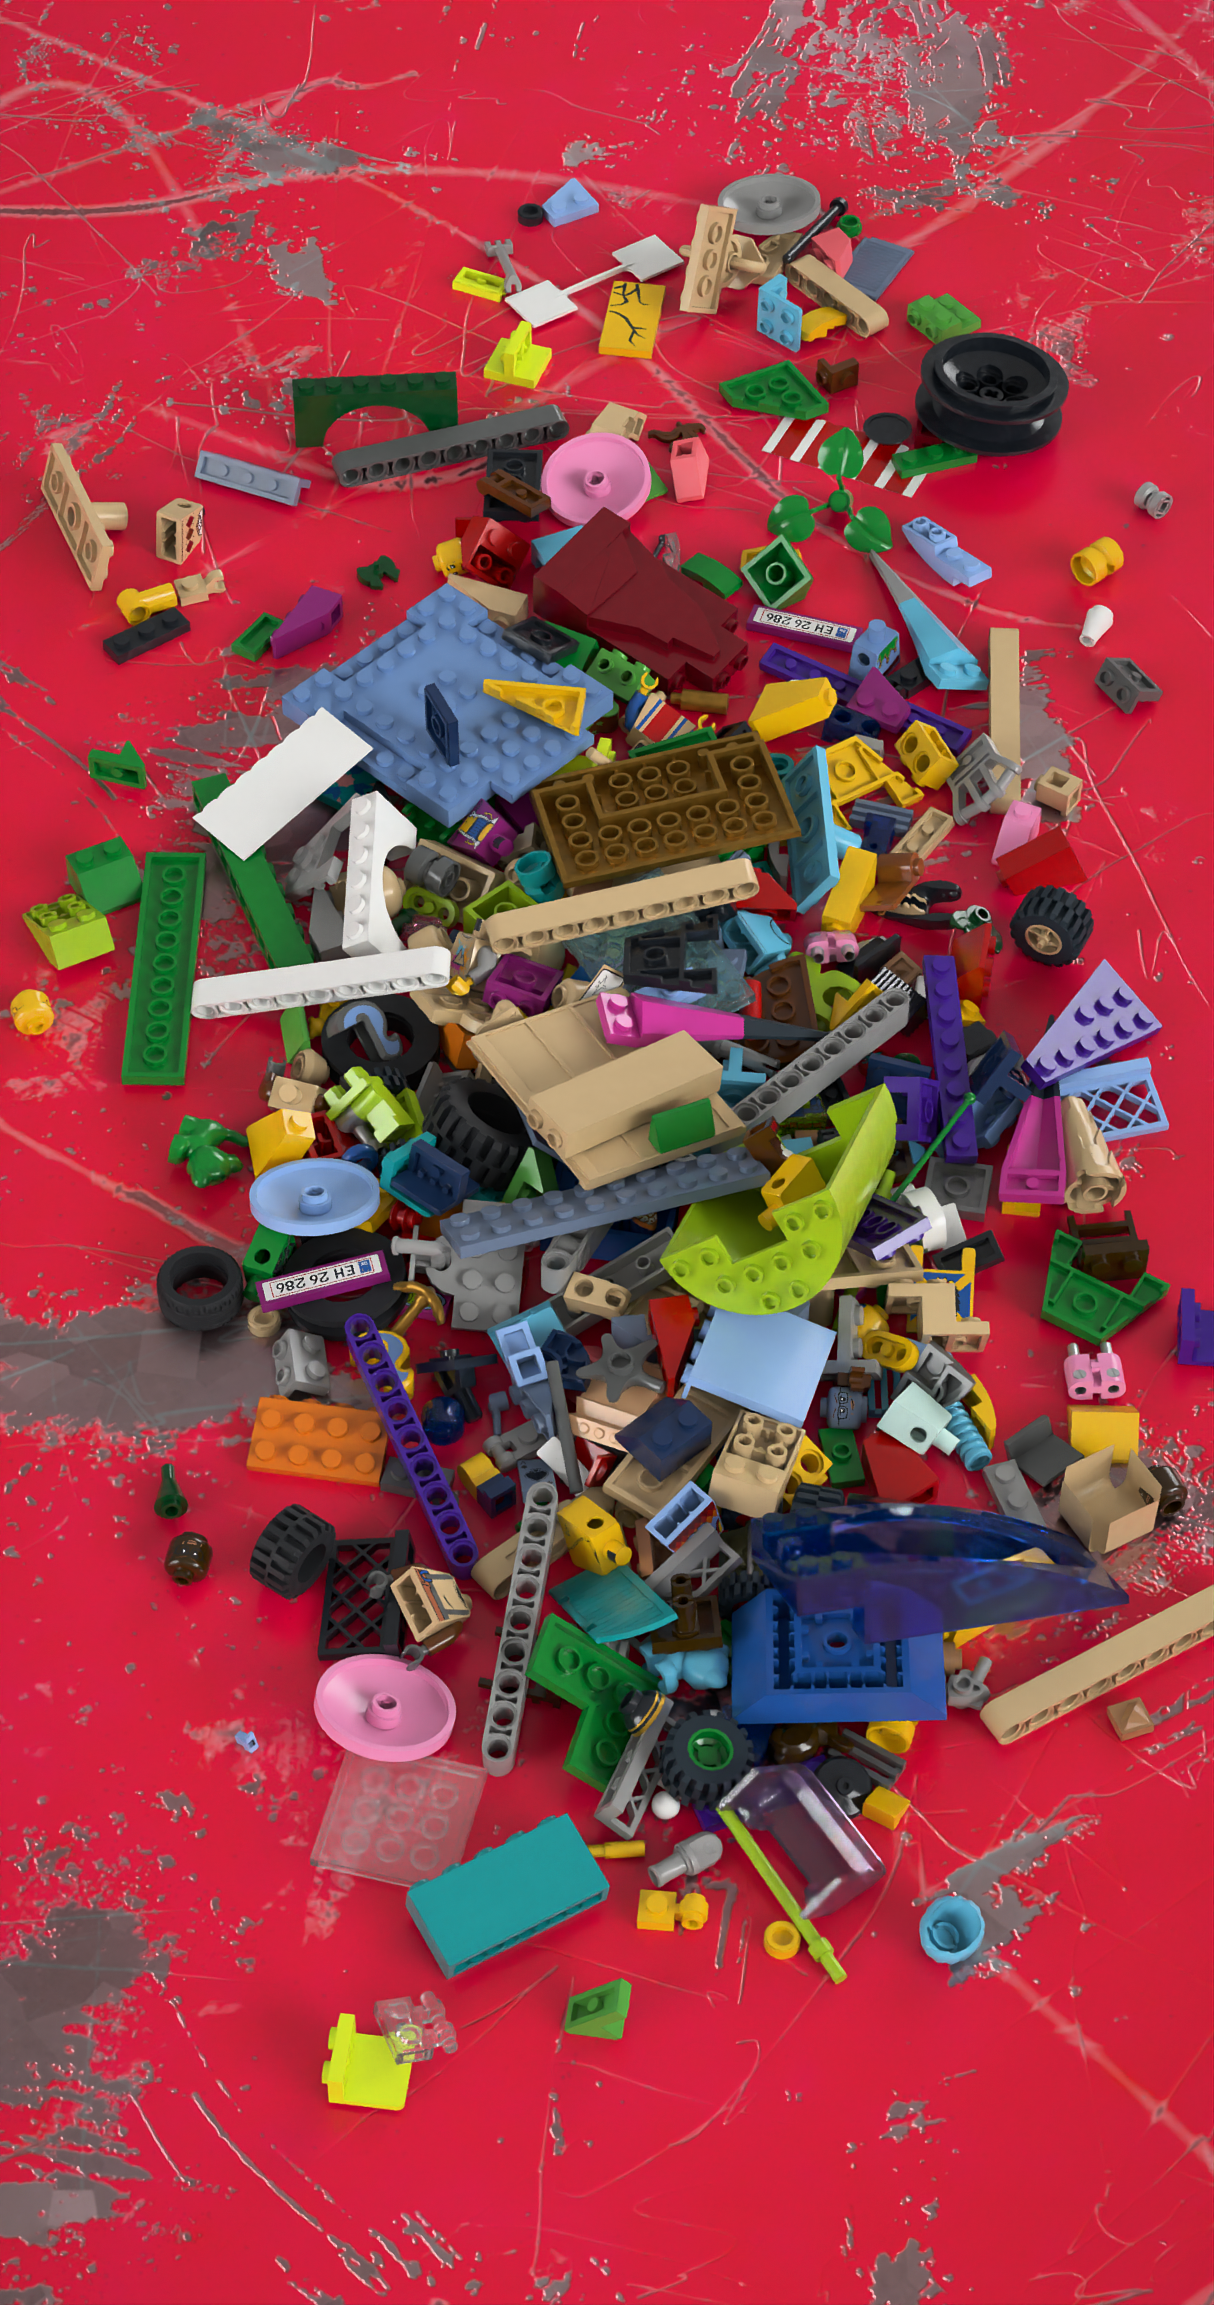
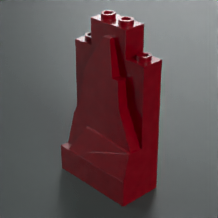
M603 507L533 576L534 613L553 624L596 639L600 650L604 648L612 652L613 649H616L628 657L627 661L634 665L636 661L642 663L651 670L649 675L654 680L658 677V685L654 689L662 691L667 697L675 689H680L686 680L703 691L717 692L720 688L724 689L730 682L731 676L737 670L741 671L748 662V643L733 634L739 624L737 621L738 608L655 557L630 532L631 523L606 507Z

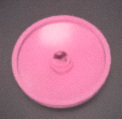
M589 433L569 440L550 456L542 472L541 488L542 493L551 497V507L548 508L551 513L561 522L576 527L579 525L584 526L603 507H606L625 520L629 519L645 503L650 493L652 480L648 460L644 452L634 442L617 434Z
M385 1654L357 1655L335 1663L320 1678L314 1699L316 1718L322 1729L332 1740L355 1754L387 1762L417 1760L439 1750L448 1741L452 1733L456 1718V1705L448 1687L433 1672L421 1665L413 1671H407V1666L413 1661Z

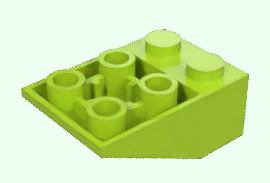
M65 894L60 896L57 902L48 905H35L30 908L29 912L22 914L25 923L48 961L58 970L115 950L106 916L78 894Z

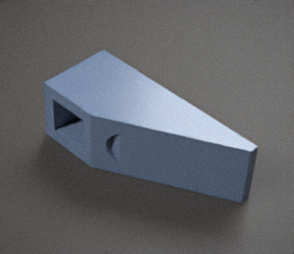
M511 1376L512 1386H509V1394L514 1405H520L524 1417L527 1420L531 1419L538 1434L542 1433L548 1441L553 1436L557 1438L558 1428L548 1379L518 1389Z

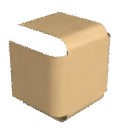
M1114 1445L1066 1467L1058 1511L1090 1552L1098 1550L1099 1553L1105 1554L1153 1531L1162 1486L1132 1448L1126 1478L1117 1488H1114L1109 1476ZM1140 1487L1153 1497V1503L1145 1504L1139 1493Z

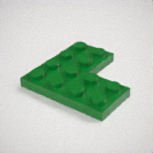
M551 1613L544 1619L524 1675L582 1709L562 1769L604 1793L632 1735L625 1726L624 1715L618 1711L619 1705L632 1688H636L641 1692L644 1690L661 1692L658 1688V1683L661 1679L602 1643L597 1644L588 1634Z

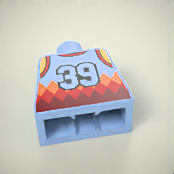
M691 1480L645 1526L654 1537L674 1553L706 1522L711 1524L719 1535L723 1531V1525L715 1502Z

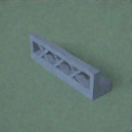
M204 450L200 451L194 477L292 506H297L301 488L309 489L311 480Z

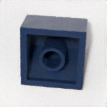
M665 1397L616 1433L615 1439L661 1482L711 1444L712 1421L690 1400Z

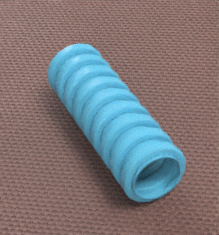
M960 1401L945 1407L952 1415V1419L945 1429L960 1439L955 1450L959 1454L961 1461L964 1462V1466L969 1471L982 1469L990 1463L993 1455L988 1449L987 1444L983 1441L978 1429L974 1426L972 1419L969 1418L968 1412Z

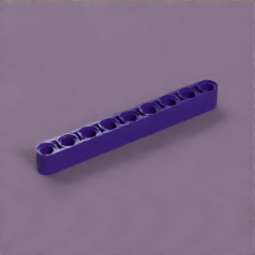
M353 1314L346 1320L344 1326L350 1353L450 1572L459 1580L472 1579L471 1571L479 1561V1552L474 1538L374 1321L366 1314ZM359 1331L367 1332V1334L362 1337L354 1336V1334ZM373 1358L380 1360V1362L373 1365L366 1363ZM383 1386H391L393 1388L389 1392L379 1391ZM395 1414L406 1415L402 1420L392 1419V1416ZM408 1442L419 1443L415 1448L404 1447ZM421 1470H430L432 1472L426 1477L417 1475ZM435 1498L445 1500L441 1505L430 1504V1501ZM447 1527L458 1528V1531L454 1534H445L443 1532ZM463 1555L472 1558L467 1563H459L456 1561L458 1557Z

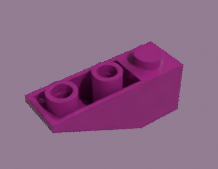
M314 585L309 588L305 595H301L298 604L292 612L287 613L284 622L271 635L270 644L273 648V658L279 659L330 634L343 617L342 595Z

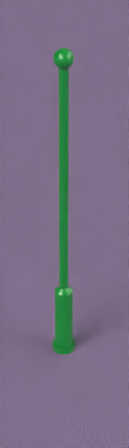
M967 1092L964 1095L963 1103L890 1198L891 1201L896 1202L901 1193L904 1192L968 1105L975 1103L976 1096L974 1093Z

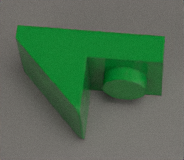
M129 740L126 741L120 754L91 749L88 755L90 778L146 789L145 764Z

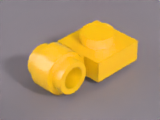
M641 1889L637 1929L674 1932V1923L677 1920L686 1929L698 1930L707 1921L709 1905L705 1897L698 1893L686 1894L684 1899L678 1904L677 1892Z

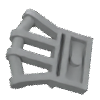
M982 733L956 758L959 766L946 780L953 793V817L957 824L963 826L969 822L971 817L982 811L986 813L991 808L990 804L995 799H1001L1006 794L1005 790L1015 775L1019 776L1023 770L1021 766L1012 760L1000 755L992 739L985 733ZM996 765L1006 768L998 780L992 771ZM983 777L990 788L984 795L977 785ZM969 791L974 803L966 807V793Z

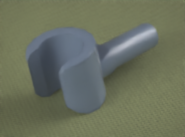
M505 1391L489 1395L488 1410L493 1418V1435H502L500 1412L509 1410Z

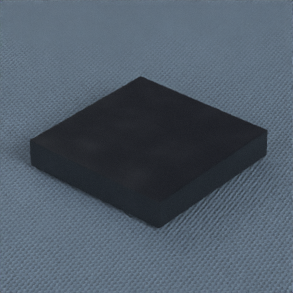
M535 616L504 629L501 637L503 640L547 665L577 652L580 644L574 638Z

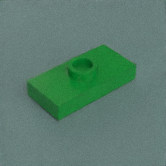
M837 1428L818 1429L821 1451L833 1463L827 1470L831 1488L843 1489L865 1486V1475L853 1430Z

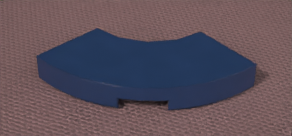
M553 1329L541 1347L544 1361L556 1360L559 1362L563 1388L586 1392L591 1379L578 1378L576 1370L591 1364L587 1351L583 1347L582 1342L573 1335Z

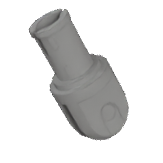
M702 1831L695 1833L674 1845L671 1856L655 1865L649 1866L647 1869L649 1877L656 1887L663 1886V1884L683 1873L692 1877L714 1865L721 1858L723 1851L722 1842L712 1832Z

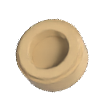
M261 1305L248 1313V1328L253 1335L257 1337H270L279 1331L281 1320L278 1310L263 1313Z

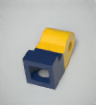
M480 1452L457 1466V1473L461 1482L491 1519L516 1505V1484L509 1476L504 1477L497 1468H494L490 1459L484 1453ZM503 1496L504 1500L496 1504V1500Z

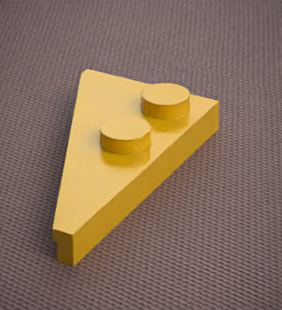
M484 679L483 693L572 735L579 736L586 701V688Z

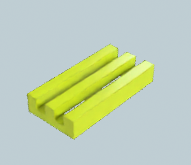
M463 267L452 281V288L454 290L496 302H501L502 296L506 295L504 288L505 278Z

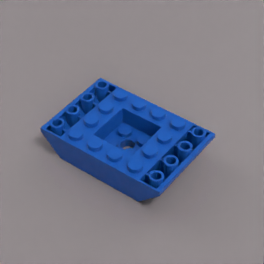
M907 1586L763 1590L732 1613V1718L737 1720L738 1724L947 1720L941 1609ZM832 1642H843L845 1646L834 1648L829 1644Z

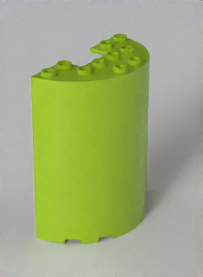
M883 1083L829 1106L827 1114L840 1136L797 1154L814 1160L826 1184V1188L773 1210L772 1215L778 1223L773 1230H766L758 1221V1216L768 1208L761 1195L763 1186L692 1203L659 1259L671 1277L685 1290L707 1304L729 1312L746 1315H768L784 1312L807 1302L822 1290L833 1275L894 1152L897 1116L886 1084ZM777 1134L776 1136L779 1138V1140H780L781 1143L783 1144L782 1140L780 1139L779 1135ZM740 1144V1145H738V1146H736V1147H743V1148H745V1145H744V1144Z

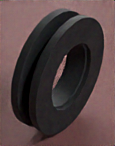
M388 994L349 1000L330 1014L322 1029V1057L330 1068L329 1077L336 1085H339L340 1077L352 1067L361 1066L366 1072L369 1071L372 1074L374 1073V1068L379 1067L380 1071H383L384 1066H389L391 1071L394 1067L398 1068L399 1072L402 1071L408 1081L410 1090L416 1091L428 1063L436 1062L439 1065L440 1034L438 1025L429 1020L413 999L402 995ZM366 1000L375 1003L384 1012L387 1019V1031H394L405 1036L412 1043V1046L404 1055L395 1060L385 1062L368 1061L358 1057L350 1049L351 1044L358 1038L353 1027L328 1038L326 1032L328 1020L335 1012L348 1004Z
M358 1228L316 1236L308 1240L292 1254L284 1268L283 1275L383 1250L391 1281L376 1284L361 1297L350 1301L332 1302L321 1298L287 1307L292 1320L304 1332L322 1336L324 1340L347 1341L344 1328L345 1322L350 1316L357 1313L370 1316L377 1330L384 1329L399 1316L409 1296L408 1292L393 1290L394 1283L408 1281L402 1253L393 1255L391 1250L392 1241L377 1232L371 1233ZM359 1331L355 1333L354 1336L357 1337L360 1334L365 1333V1331Z

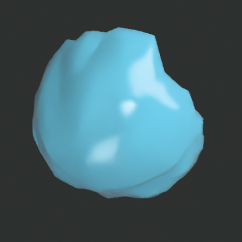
M947 1895L938 1897L927 1907L925 1914L919 1922L921 1945L926 1954L937 1963L953 1965L957 1962L965 1961L977 1951L985 1935V1922L981 1916L980 1908L972 1900H966L962 1896Z

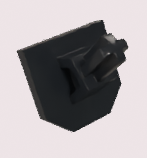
M459 1348L441 1350L439 1351L440 1357L431 1358L429 1362L415 1364L416 1374L434 1373L446 1399H455L468 1424L482 1418V1411L471 1391L476 1386L474 1367L498 1364L497 1354L472 1356L471 1354L460 1355Z

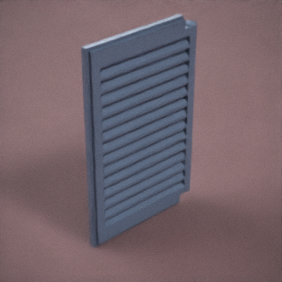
M864 237L852 252L853 262L844 279L870 299L877 301L915 251L875 237L871 239Z

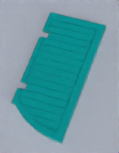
M627 1565L618 1566L604 1576L585 1570L548 1591L549 1595L559 1605H562V1608L597 1644L641 1635L678 1619L676 1612Z

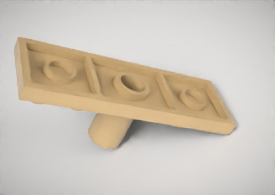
M51 443L41 490L90 590L101 591L104 579H107L109 559L114 553L113 542L109 539L105 530L126 529L128 523L126 504L124 502H91L80 481L79 473L75 471L71 463V457L66 453L62 443Z
M909 1244L896 1249L895 1255L881 1261H876L852 1248L846 1247L830 1280L822 1290L809 1299L808 1321L823 1327L832 1324L834 1292L836 1289L856 1287L877 1288L880 1285L894 1283L897 1279H911L914 1282L923 1281L924 1269Z
M686 1384L680 1388L673 1398L684 1399L681 1396ZM691 1385L688 1395L684 1400H690L712 1421L711 1444L661 1482L628 1453L603 1484V1492L652 1520L690 1480L694 1483L728 1440L741 1409L748 1412L751 1409Z

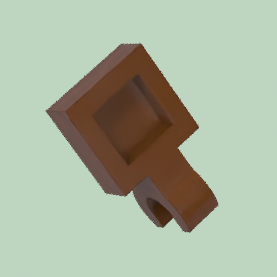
M851 1366L848 1373H837L833 1379V1387H848L849 1392H861L863 1395H866L871 1388V1375L864 1374L865 1367Z

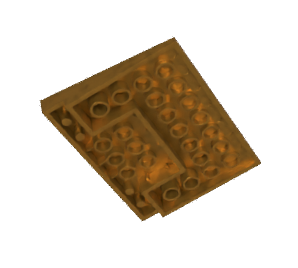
M758 731L550 776L529 791L530 802L564 889L802 836L800 826L764 739H760Z

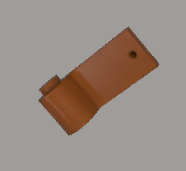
M915 852L880 854L876 867L878 884L860 904V912L878 911V915L881 916L886 911L895 910L918 882L920 876L923 875V859L919 858Z

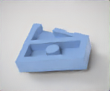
M572 178L542 205L543 216L553 227H557L598 213L599 204L576 178Z

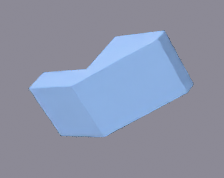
M527 1320L495 1331L505 1364L518 1389L548 1379L540 1346L536 1347Z

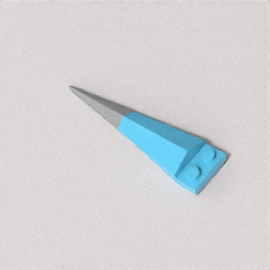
M871 549L869 558L885 581L903 616L919 655L924 673L937 689L987 690L990 680L981 671V668L977 666L978 660L882 558Z

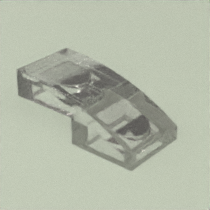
M676 532L665 534L663 562L680 572L681 551Z

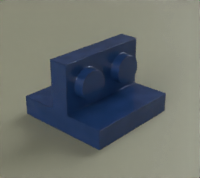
M1003 1030L969 1076L971 1092L975 1094L976 1100L984 1106L999 1086V1090L1012 1100L1017 1097L1026 1102L1032 1094L1025 1074L1014 1067L1022 1054L1014 1036Z

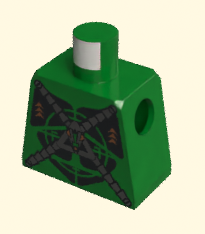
M259 1223L242 1264L247 1283L243 1291L245 1298L253 1302H260L255 1282L283 1275L288 1260L297 1250L294 1235L274 1231Z

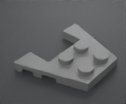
M355 793L305 847L302 846L297 850L293 857V862H295L293 869L285 878L287 883L285 896L287 899L294 902L310 895L312 892L310 889L313 887L319 891L324 889L325 882L330 885L337 882L344 862L333 856L341 832L350 826L352 799L361 797V795Z

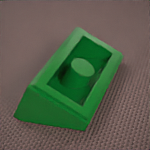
M705 1098L652 1115L649 1141L660 1154L714 1137L715 1125L711 1101L709 1098Z

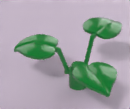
M843 427L826 439L818 451V463L821 469L828 475L837 474L836 480L839 489L831 493L827 503L809 509L808 500L802 495H790L783 498L776 504L769 515L768 531L777 536L784 534L790 542L806 540L811 536L815 528V520L811 514L830 507L835 512H848L852 522L846 525L844 535L847 542L853 548L866 553H870L871 549L876 553L890 550L893 547L891 526L887 515L881 509L867 506L861 508L856 516L853 514L851 506L853 505L854 497L849 490L845 489L841 477H856L863 467L864 456L860 442L854 432L849 427Z

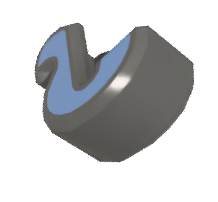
M366 1000L352 1002L329 1018L326 1027L328 1038L353 1027L369 1061L385 1062L395 1060L401 1056L403 1051L402 1041L396 1033L387 1036V1019L384 1012L375 1003Z

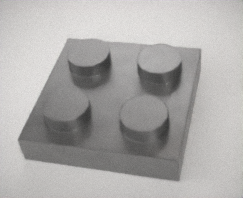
M930 1156L925 1186L933 1192L940 1206L955 1203L960 1219L984 1222L993 1166L978 1163H945L944 1158Z

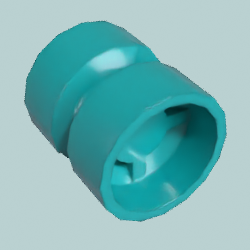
M545 850L533 851L522 856L516 862L514 870L523 886L524 892L538 904L558 900L563 897L566 889H564L559 874L556 872V866L549 852Z

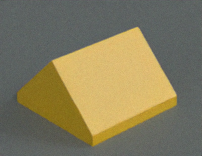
M1067 1405L1069 1445L1083 1454L1085 1458L1111 1445H1114L1111 1463L1128 1464L1131 1448L1138 1456L1139 1412L1134 1406Z

